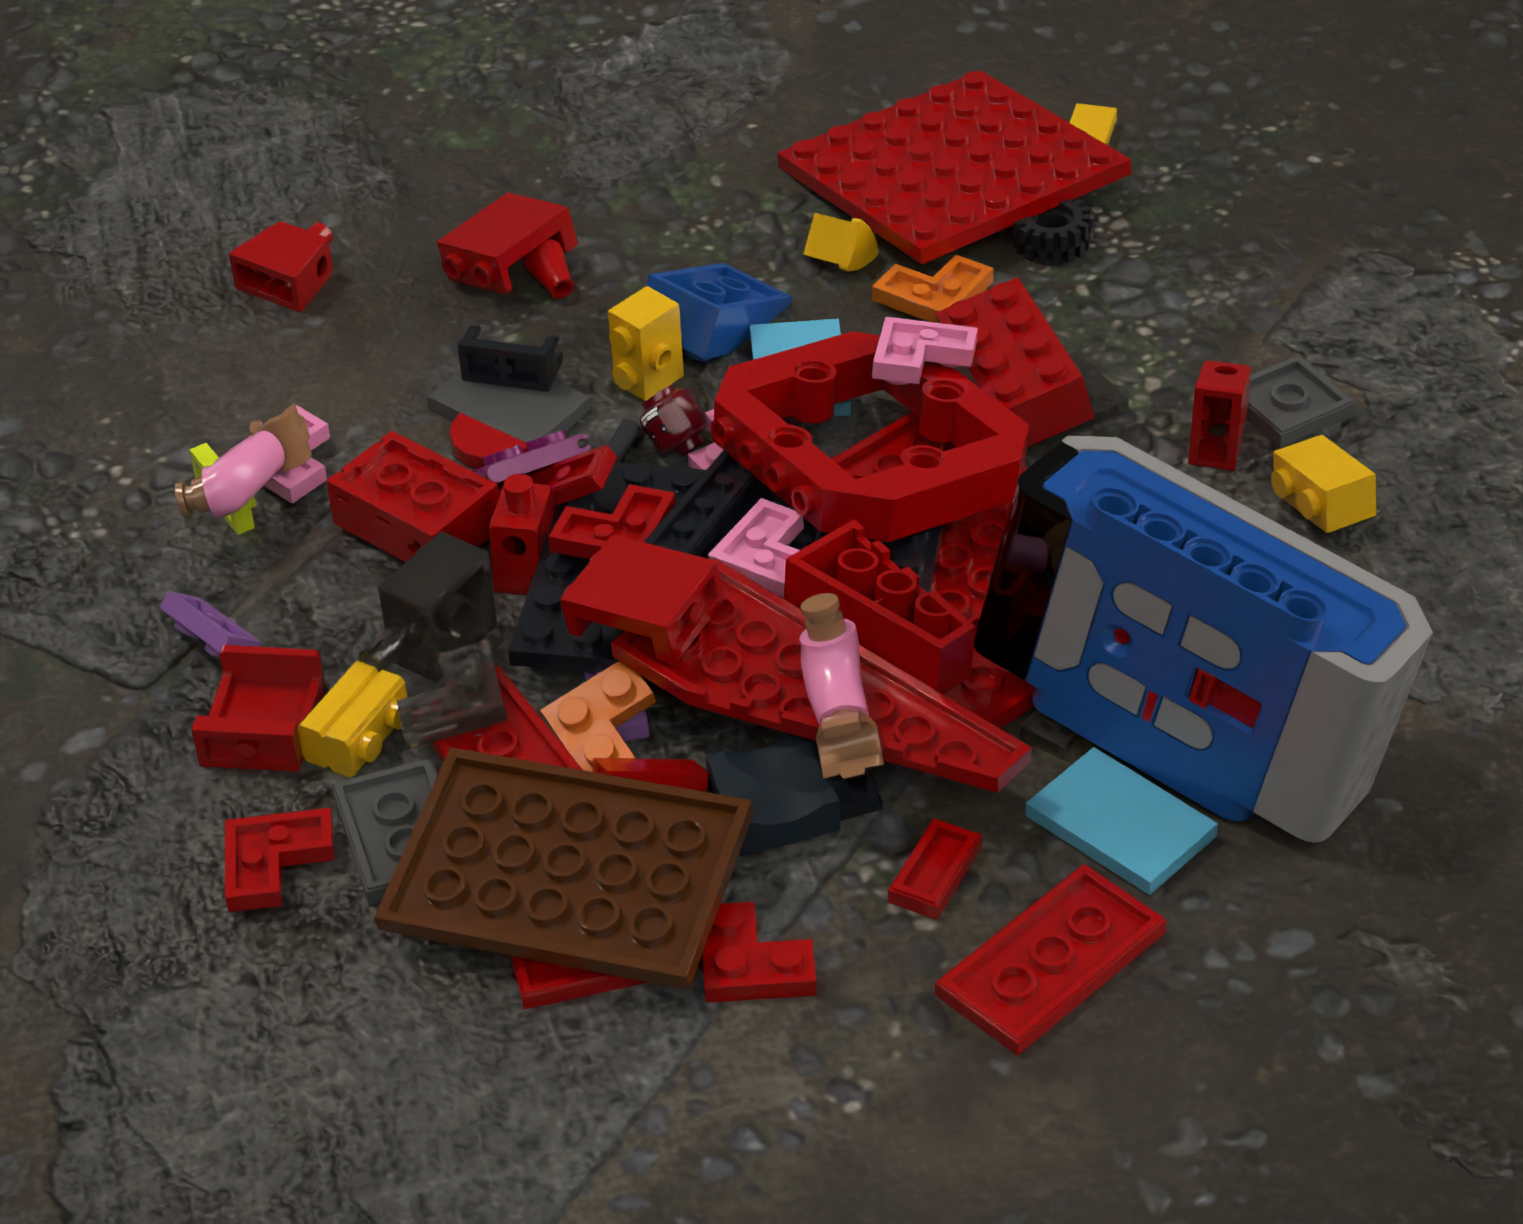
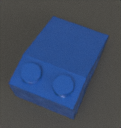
M725 263L653 273L648 275L646 286L679 303L684 354L691 359L708 362L711 358L730 355L750 338V325L768 324L790 306L793 298Z

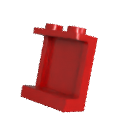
M507 192L438 240L437 246L442 259L441 265L448 279L506 295L513 289L508 274V268L549 238L558 241L562 246L563 252L566 253L577 246L578 241L567 206Z
M613 534L602 548L591 557L589 564L576 580L565 589L563 596L560 598L561 609L564 613L570 635L580 637L591 622L650 637L652 638L657 661L675 665L725 600L717 561Z
M223 645L219 653L223 674L209 716L196 715L191 729L199 766L300 772L304 757L302 756L297 727L322 700L326 688L320 652L314 649Z

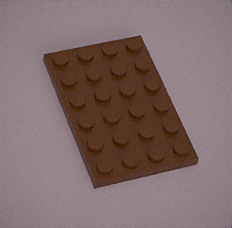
M450 747L374 919L378 930L689 990L754 814L752 800Z

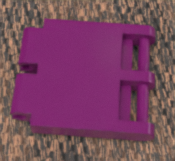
M561 430L525 442L528 452L523 453L520 444L484 456L482 458L485 466L472 471L498 483L504 481L510 475L524 474L587 452L591 446L587 444L579 447L577 444L579 441L587 439V435L579 434L567 438L565 431Z

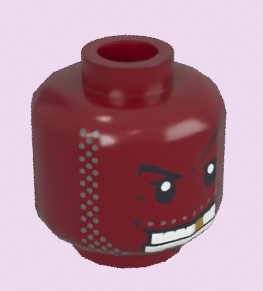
M669 385L642 404L645 411L640 417V424L660 453L668 454L677 450L682 457L705 442L700 434L709 425V418L689 389L680 388L676 390L673 385Z

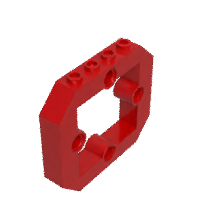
M851 331L729 366L715 397L714 420L711 423L713 441L723 450L730 453L731 457L745 469L752 472L757 479L820 532L831 533L855 519L865 528L864 536L867 539L891 542L1016 501L1025 466L1029 424L953 367L943 366L936 362H924L919 384L894 385L885 380L873 379V360L880 335ZM884 390L919 417L918 432L924 438L935 442H952L957 448L942 451L937 447L929 445L910 446L901 452L899 466L855 479L812 444V435L807 430L789 425L783 418L791 416L805 423L825 422L834 415V404Z

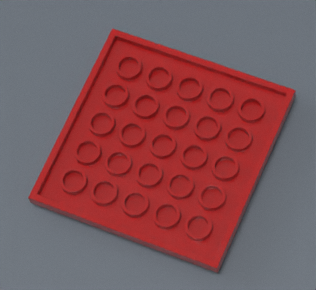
M981 70L968 72L963 78L948 84L936 85L926 93L913 98L901 99L896 105L879 112L867 113L859 120L844 126L832 127L827 133L810 140L798 141L792 147L777 152L780 169L851 217L863 220L873 232L921 264L1013 226L1016 221L1023 218L1033 217L1057 207L1060 202L1069 198L1071 201L1132 174L1130 158Z

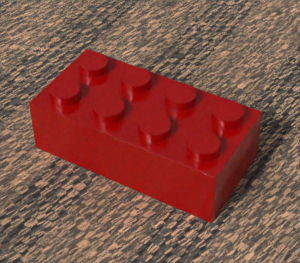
M1018 277L1007 282L998 283L989 290L966 300L957 301L950 307L935 313L938 323L978 328L972 366H959L957 369L963 376L1029 424L1027 447L1095 418L1082 374Z

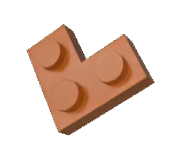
M955 255L933 277L894 264L872 286V301L923 320L938 323L935 315L936 312L950 307L957 301L966 300L984 292L993 283L994 268L959 255Z
M618 661L540 711L555 736L584 771L592 772L594 758H635L615 728L657 701L642 676Z

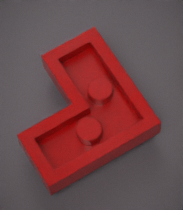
M629 484L613 514L566 506L548 536L550 552L591 559L612 534L644 542L676 505L675 493Z
M331 807L225 820V900L228 912L282 906V866L335 860L334 826Z
M754 901L720 904L703 950L706 1003L817 996L813 939L757 943Z

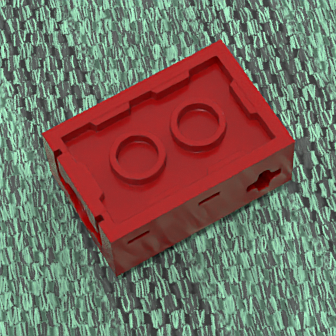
M391 430L380 439L381 443H374L341 469L342 473L336 472L326 480L333 523L425 573L440 579L490 539V522L499 499L498 484Z

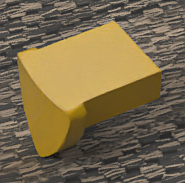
M814 213L803 255L839 264V269L847 272L859 270L877 257L879 249L876 238L871 228L863 220L852 218L851 222Z

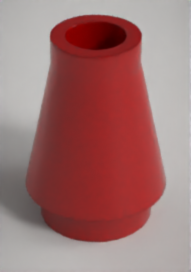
M549 238L523 257L524 268L549 291L553 298L562 299L573 292L575 284L570 276L562 246L558 241Z

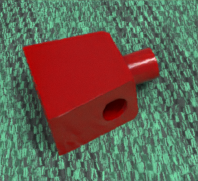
M278 222L229 253L235 289L301 313L332 276L333 264L329 245L333 241V235L330 229L320 222L314 223L307 230L286 222Z
M1211 360L1204 362L1194 390L1188 464L1235 471L1247 419L1252 371L1250 366ZM1217 424L1226 425L1223 436L1211 434L1209 428Z
M513 474L505 479L490 522L489 531L494 592L527 595L556 511L553 488L548 485L533 484L532 478L526 474ZM521 540H523L526 545V551L522 554L520 545Z

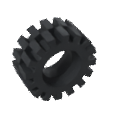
M1069 198L1060 202L1057 207L1036 216H1028L1016 221L1015 225H1013V247H1016V252L1019 255L1025 253L1026 260L1031 262L1036 257L1038 258V264L1042 265L1046 264V260H1053V265H1060L1061 259H1065L1067 263L1074 262L1075 256L1081 258L1085 255V250H1089L1090 209L1088 206L1084 207V202L1080 199L1072 202Z

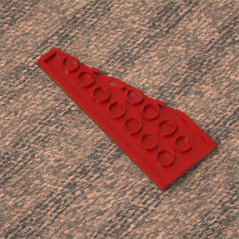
M717 559L714 560L718 564L725 600L675 665L657 661L652 638L625 631L611 642L613 658L688 705L816 741L819 725L807 696L801 668V644L799 638L806 629L805 621L807 618L803 616L801 609ZM859 645L860 671L869 717L877 725L884 761L999 793L1032 762V747Z

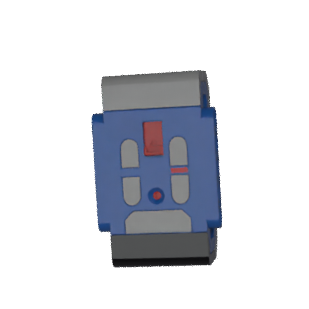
M1067 436L1020 474L1017 479L977 624L974 648L984 658L1024 681L1026 678L1028 683L1035 686L1032 702L1041 713L1220 817L1239 822L1248 820L1255 813L1299 839L1308 842H1321L1332 835L1370 792L1433 632L1416 597L1120 438Z

